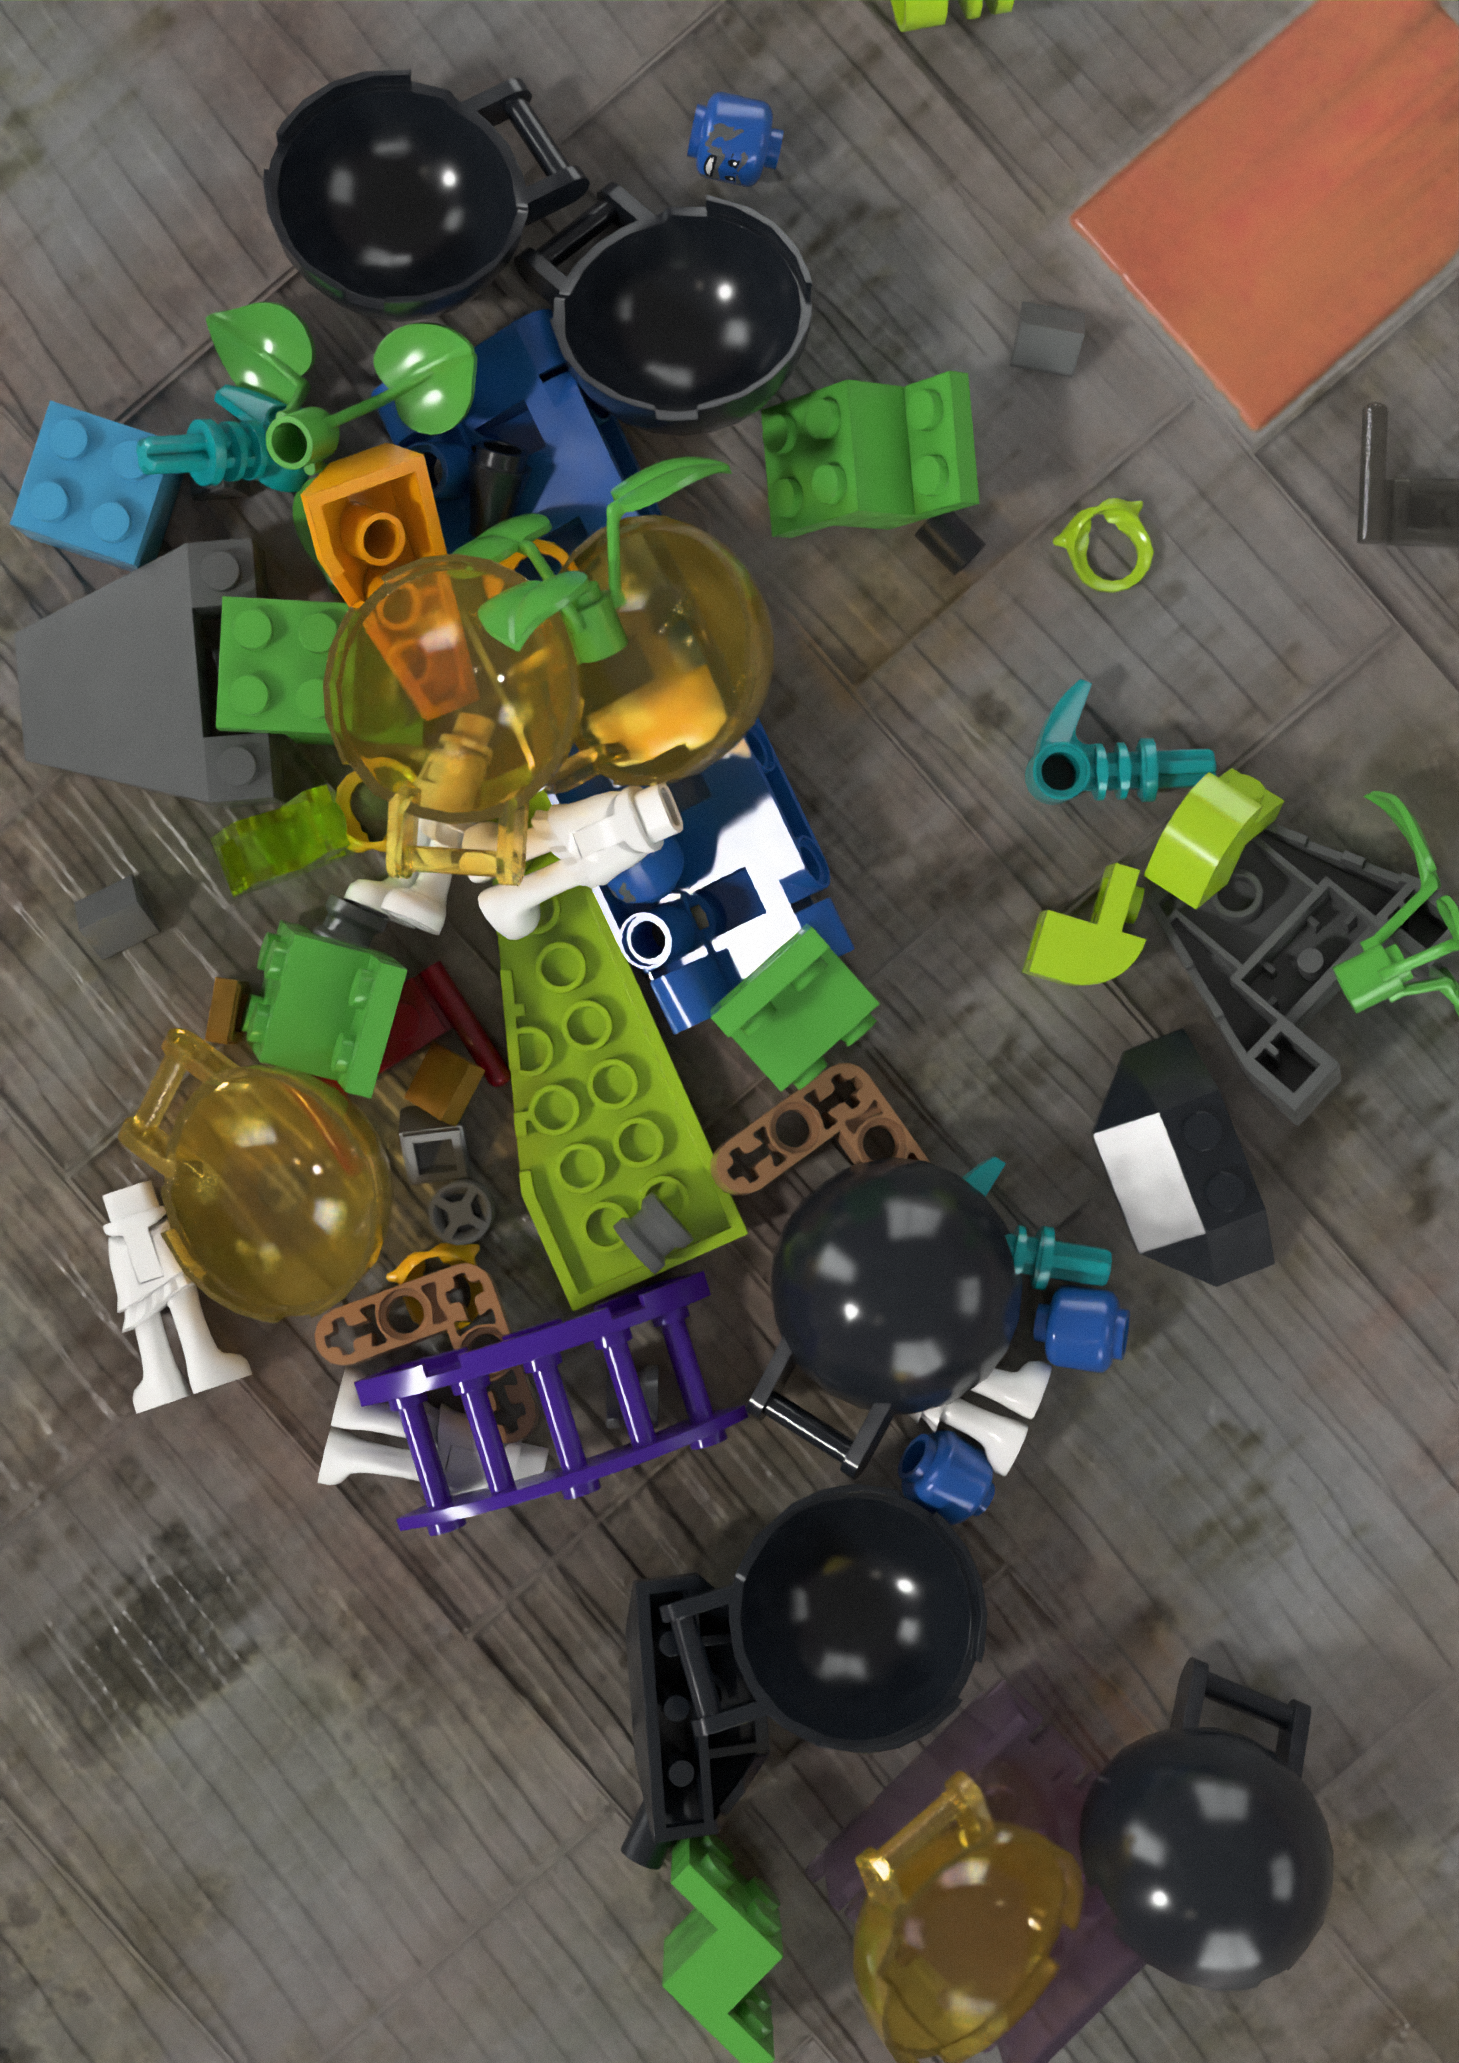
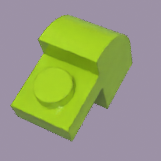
M1233 768L1229 769L1219 778L1208 772L1192 788L1172 815L1158 840L1143 876L1197 910L1228 884L1245 845L1276 820L1284 800L1265 789L1263 784L1254 777L1241 774Z
M1113 863L1105 867L1089 922L1051 910L1039 912L1021 973L1062 985L1084 986L1109 981L1126 971L1136 961L1147 940L1122 932L1125 922L1134 924L1142 905L1145 889L1136 886L1140 870L1119 863Z

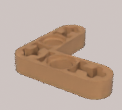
M838 1063L823 1070L804 1088L795 1090L722 1143L713 1154L711 1175L715 1184L724 1192L734 1196L747 1195L762 1189L833 1136H835L854 1165L870 1162L873 1160L866 1155L863 1149V1139L865 1133L872 1127L884 1128L892 1135L895 1149L891 1157L931 1162L870 1076L859 1066L851 1063ZM833 1077L839 1083L850 1080L856 1088L849 1096L853 1106L850 1108L849 1105L843 1102L821 1114L823 1118L830 1122V1126L825 1129L818 1110L807 1102L804 1096L810 1093L814 1105L833 1093L835 1090L834 1084L831 1081ZM794 1111L799 1113L808 1124L807 1139L799 1147L784 1145L776 1134V1123L783 1112ZM759 1129L765 1146L780 1158V1162L774 1166L772 1156L769 1154L750 1167L749 1170L753 1176L751 1182L744 1176L732 1179L727 1172V1169L734 1163L729 1153L734 1149L739 1156H742L762 1145L763 1143L753 1136L754 1132Z
M463 1263L335 1308L321 1318L317 1324L314 1336L316 1347L323 1358L333 1364L352 1366L448 1332L453 1349L467 1346L468 1351L471 1350L475 1340L483 1335H494L503 1341L502 1336L513 1332L496 1283L491 1275L477 1265ZM466 1275L469 1282L482 1283L484 1292L475 1296V1304L479 1315L485 1317L493 1311L496 1323L476 1325L461 1335L458 1324L460 1322L472 1321L467 1307L460 1302L452 1303L450 1294L459 1289L457 1279ZM411 1296L421 1303L424 1318L422 1324L415 1331L406 1334L399 1333L390 1323V1308L401 1297ZM376 1307V1323L381 1333L386 1337L387 1342L377 1346V1334L370 1333L353 1341L355 1351L349 1355L343 1347H332L330 1337L339 1333L337 1324L339 1321L344 1319L346 1324L351 1327H361L369 1324L372 1320L366 1314V1310ZM522 1364L489 1374L491 1382H497L514 1371L517 1384L504 1385L509 1401L512 1404L523 1403L526 1411L525 1415L517 1419L519 1430L514 1433H510L506 1425H497L504 1444L521 1442L529 1437L537 1427L539 1419L538 1404ZM491 1390L488 1392L493 1413L495 1414L500 1410V1402L496 1391Z

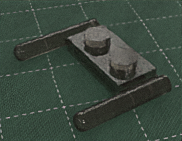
M1381 402L1368 403L1362 410L1357 543L1459 548V479L1386 478L1388 408Z

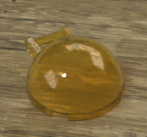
M654 514L621 519V588L627 603L616 608V611L629 641L626 647L600 661L591 663L580 662L558 611L551 616L548 625L552 643L512 666L507 671L512 690L520 691L546 770L540 775L546 794H558L569 791L599 774L614 780L613 785L657 786L672 784L700 774L733 750L754 725L767 698L774 669V633L769 610L755 580L746 567L724 543L692 524L663 515ZM607 526L597 530L574 549L558 574L567 571H580L588 576L589 581H597L601 590H609ZM551 679L558 711L571 739L579 749V752L568 757L545 683Z
M463 554L422 557L392 569L381 578L385 583L372 593L359 609L351 606L343 617L329 648L323 681L325 720L342 765H350L374 795L389 802L386 869L391 878L409 879L414 872L497 877L500 885L519 886L523 881L526 865L529 800L541 792L564 765L579 733L585 701L583 665L573 634L559 611L534 630L519 652L493 638L482 626L478 617L480 606L499 593L529 581L524 576L497 562ZM419 818L446 824L484 822L499 818L497 851L417 846Z
M171 1028L161 1045L165 1055L135 1116L126 1118L118 1132V1139L126 1148L165 1176L164 1184L161 1188V1197L170 1229L160 1233L184 1274L209 1298L236 1314L270 1323H278L286 1316L310 1314V1317L313 1318L321 1315L344 1299L361 1283L376 1263L391 1223L394 1187L390 1162L379 1134L363 1110L341 1090L320 1078L275 1065L239 1067L195 1033L182 1028ZM187 1070L203 1082V1084L193 1092L177 1115L171 1135L169 1136L159 1128V1125Z
M960 1770L944 1782L946 1791L879 1849L876 1850L869 1846L855 1858L867 1890L855 1923L853 1936V1974L856 1990L868 2023L897 2063H920L917 2059L939 2055L944 2063H962L992 2045L1033 2007L1061 1967L1060 1964L1049 1957V1954L1059 1936L1063 1923L1072 1931H1077L1080 1922L1084 1889L1082 1871L1073 1854L1031 1827L1004 1820L991 1819L982 1792L974 1781Z

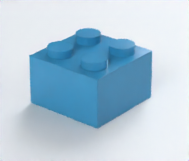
M50 400L10 525L32 540L132 572L157 559L185 473L144 474L138 466L136 445L141 439L157 435Z

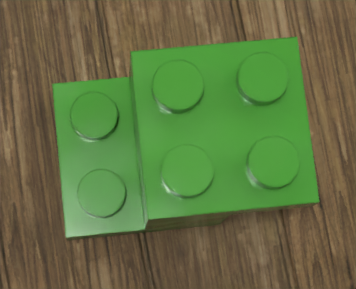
M947 371L907 386L847 379L761 410L772 537L793 538L833 525L890 530L980 504L968 373Z
M222 596L216 728L218 730L286 734L296 744L423 750L425 720L420 718L346 603Z
M280 920L277 933L267 932L264 937L257 964V969L264 971L263 984L259 996L249 994L241 1019L240 1031L247 1032V1043L259 1062L335 1080L346 1093L372 1098L407 969L388 953L313 934L306 926Z
M806 923L712 1007L710 1015L711 1019L728 1038L732 1037L782 1092L791 1083L798 1090H801L815 1079L828 1065L822 1055L840 1039L848 1047L863 1036L876 1023L877 1020L870 1012L880 1003L831 950L830 946L815 929Z
M716 1835L674 1840L672 1843L671 1884L695 1908L664 1939L662 1987L740 2063H772L775 2060L774 2027L770 2008L772 2001L758 1982L783 1958L782 1924L780 1922V1911L777 1909L780 1906V1902L773 1891L761 1879L754 1876L748 1881L732 1865L735 1861L732 1852Z

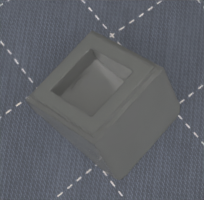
M418 1106L405 1107L400 1110L399 1138L409 1185L472 1178L465 1112L457 1126L454 1127L440 1121Z

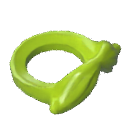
M1108 498L1098 506L1081 510L1072 518L1060 535L1053 538L1054 546L1066 548L1074 571L1082 583L1099 592L1115 593L1125 591L1140 582L1150 569L1154 551L1150 537L1138 517L1143 508V501L1130 502L1120 498ZM1098 514L1104 515L1108 523L1115 524L1119 531L1130 538L1136 548V565L1132 572L1123 579L1115 581L1102 579L1094 574L1088 565L1086 554L1089 545V533L1091 531V518Z

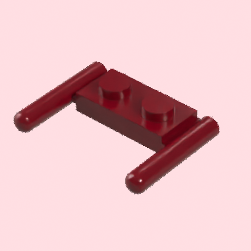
M441 961L432 964L415 977L404 982L378 1076L452 1028L459 1036L476 1065L485 1070L483 1075L490 1086H504L509 1082L511 1072ZM283 1068L350 1174L353 1176L366 1174L372 1167V1159L336 1104L337 1101L345 1098L350 1093H346L335 1080Z

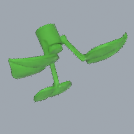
M257 302L231 310L215 312L206 317V323L215 349L236 386L262 393L283 404H288L285 410L277 412L276 419L270 423L266 432V446L270 456L278 465L285 469L296 470L304 467L305 473L309 476L321 473L329 464L323 462V459L330 457L338 446L339 426L385 406L394 400L397 413L403 423L416 432L428 435L442 434L456 427L466 417L473 402L477 354L467 338L451 327L430 322L412 323L389 333L380 342L373 361L377 375L389 389L330 415L319 407H307L300 410L311 390L310 383L303 376L311 370L315 363L316 349L307 324L293 309L277 302ZM314 477L306 481L302 485L301 490L295 495L292 507L293 521L298 538L305 551L322 572L331 593H339L317 559L300 495L316 478Z
M678 457L648 466L615 486L610 492L614 501L606 508L609 590H601L597 581H589L588 576L580 571H567L554 575L537 546L532 542L552 529L549 519L542 514H523L501 521L481 533L477 538L456 549L445 561L448 569L452 572L472 573L491 567L507 559L515 552L527 556L543 581L533 580L520 583L482 604L478 609V617L484 629L499 642L519 652L534 630L559 611L579 661L582 663L600 661L618 653L629 642L616 611V608L627 603L621 588V517L626 512H633L650 506L697 480L716 473L732 474L728 464L714 459Z
M1372 791L1363 797L1382 808L1408 841L1416 857L1421 887L1374 936L1360 942L1364 952L1332 967L1333 972L1356 1014L1386 999L1393 1003L1405 996L1440 991L1452 1002L1459 1017V983L1446 967L1439 969V978L1403 984L1413 979L1412 969L1453 951H1459V907L1450 896L1444 895L1438 898L1436 902L1437 909L1453 937L1452 939L1406 959L1396 944L1385 949L1382 946L1436 890L1441 888V883L1427 840L1413 814L1395 795L1381 791Z

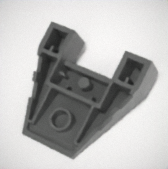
M239 538L185 543L14 633L25 760L222 809L286 804L281 740L270 733L212 737L203 620L221 619L222 596L269 599L265 551L254 539Z
M1272 823L1245 845L1228 884L1197 910L1160 886L1146 899L1148 906L1249 1085L1296 1126H1299L1341 1082L1340 1063L1302 1032L1304 1027L1341 989L1332 967L1364 952L1360 942L1374 936L1419 891L1421 880L1404 872L1399 875L1366 862V858L1344 850V853L1312 842L1309 840V836ZM1435 891L1382 944L1383 948L1385 949L1396 944L1406 959L1452 939L1453 937L1437 909L1436 901L1443 895ZM1453 951L1412 969L1411 973L1420 981L1438 978L1439 969L1442 967L1448 968L1459 956V951Z

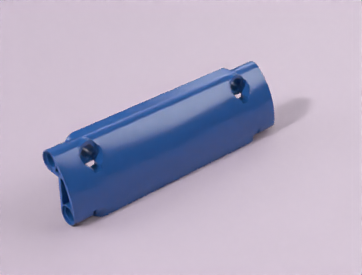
M542 309L527 314L474 347V351L477 354V371L473 402L466 417L453 429L435 435L416 432L400 419L396 410L395 400L377 409L394 445L424 454L448 556L459 547L476 538L468 533L470 523L468 456L474 454L471 447H477V442L480 440L505 441L525 448L529 452L527 465L532 468L513 517L533 513L546 516L551 523L552 529L537 539L556 543L567 551L575 563L577 571L585 573L589 581H597L601 590H609L606 508L614 501L610 492L619 483L641 471V468L617 418L593 401L571 376L549 319L553 318V310ZM382 383L373 390V392L371 393V397H374L388 390L389 388L384 383ZM437 459L441 462L443 469L442 479L439 484L434 475V466ZM656 502L645 508L626 512L620 519L621 588L627 603L616 608V611L629 642L621 651L603 660L591 663L579 661L561 616L540 624L529 636L519 652L504 645L489 635L478 617L480 606L492 598L486 582L487 568L472 573L452 572L462 617L552 806L554 804L573 803L609 791H622V789L631 785H637L645 789L659 782H664L673 795L683 821V830L675 834L674 837L684 852L685 867L672 892L660 901L649 904L626 903L619 900L612 894L607 885H598L592 890L625 958L637 968L643 969L645 974L648 973L652 981L649 984L675 1035L711 1018L710 1009L806 923L815 929L838 957L854 950L855 947L831 897L815 904L811 896L830 885L831 876L828 864ZM542 554L554 575L564 572V568L558 560L550 555ZM528 557L522 560L514 573L508 577V581L501 589V592L523 582L543 581ZM700 905L705 912L709 924L708 927L702 930L699 929L690 908ZM653 923L660 926L664 932L666 939L664 949L658 946L653 938Z

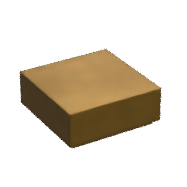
M222 977L215 978L204 1041L226 1045L242 1042L243 1031H240L244 1007L251 991L249 982Z
M433 1041L404 1098L440 1121L456 1127L485 1070L451 1049Z

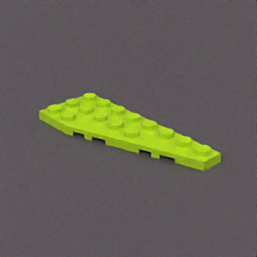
M535 769L487 789L483 797L486 822L498 823L510 834L533 827L531 819L534 817L535 811H548L552 806ZM552 852L546 853L515 866L506 874L492 880L493 886L518 879L561 859ZM581 885L539 904L540 920L538 925L527 936L518 940H509L496 931L500 956V977L508 1062L513 1093L515 1135L517 1137L521 1196L572 1311L748 1234L732 1195L719 1188L711 1175L712 1149L632 968L621 952L592 888ZM651 1192L673 1212L694 1238L685 1248H674L666 1255L665 1266L656 1274L651 1272L636 1257L613 1228V1225L622 1217L632 1218L641 1210L642 1200Z

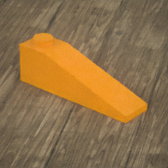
M387 442L330 462L300 494L316 556L421 719L428 722L482 700L452 571L448 569L445 561L448 554L424 454Z

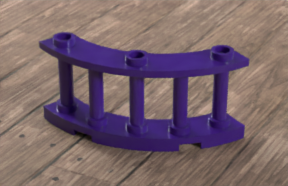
M704 1271L653 1282L624 1295L594 1305L595 1311L564 1322H562L561 1318H556L502 1336L503 1341L471 1351H468L467 1346L440 1354L399 1363L354 1382L361 1407L388 1401L391 1412L398 1411L424 1494L426 1505L396 1519L399 1530L405 1531L427 1527L429 1536H437L463 1527L467 1524L466 1517L516 1505L562 1491L565 1500L578 1498L601 1488L599 1478L644 1463L689 1444L691 1450H697L725 1441L728 1438L725 1428L748 1418V1413L746 1412L745 1405L712 1410L685 1322V1318L690 1316L687 1305L711 1295ZM648 1320H652L653 1327L660 1326L688 1415L687 1419L658 1432L654 1430L627 1342L633 1338L630 1327ZM593 1341L595 1350H603L631 1442L586 1458L557 1365L563 1362L561 1351ZM522 1364L525 1374L532 1373L561 1467L514 1480L486 1386L491 1384L490 1373ZM449 1385L454 1396L461 1395L489 1486L456 1495H451L423 1405V1402L428 1400L426 1391Z

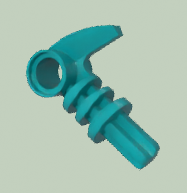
M225 384L217 390L214 401L241 420L240 423L223 421L217 424L212 419H196L189 425L186 435L149 436L146 439L139 440L136 445L138 466L144 474L190 472L194 481L200 486H216L222 480L230 482L239 481L243 478L245 480H258L265 486L277 491L298 492L310 477L305 473L304 467L289 470L278 465L270 456L266 446V432L270 423L276 419L277 412L285 410L288 404H283L262 393Z
M1079 679L1062 695L1047 716L1039 733L1034 755L1028 762L1025 770V783L1028 791L1036 800L1048 805L1062 804L1079 793L1087 791L1092 792L1096 801L1104 800L1106 791L1114 790L1118 800H1125L1129 790L1135 789L1141 802H1154L1159 788L1194 787L1208 772L1216 776L1217 765L1214 752L1208 748L1157 750L1153 738H1140L1135 751H1128L1124 742H1116L1113 752H1106L1102 743L1084 744L1080 742L1076 736V726L1092 683ZM1058 757L1070 765L1073 779L1067 790L1052 789L1044 782L1041 771L1045 759Z
M992 1156L975 1166L962 1178L986 1197L1006 1163ZM1017 1225L1013 1234L1005 1235L1013 1257L1016 1274L1029 1275L1033 1289L1045 1290L1049 1278L1094 1286H1104L1108 1282L1112 1268L1111 1252L1105 1248L1055 1241V1229L1048 1226H1041L1035 1237L1027 1236L1026 1227L1022 1225Z

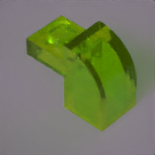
M327 784L301 792L278 809L234 821L210 838L233 898L285 882L321 868L345 856L344 849L350 846L346 836L347 823L340 806L332 800Z

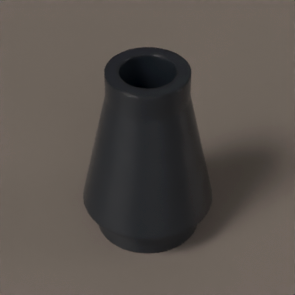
M486 439L478 441L476 453L468 456L470 498L468 533L477 538L490 527L513 517L532 472V468L527 465L529 452L525 448L505 441Z

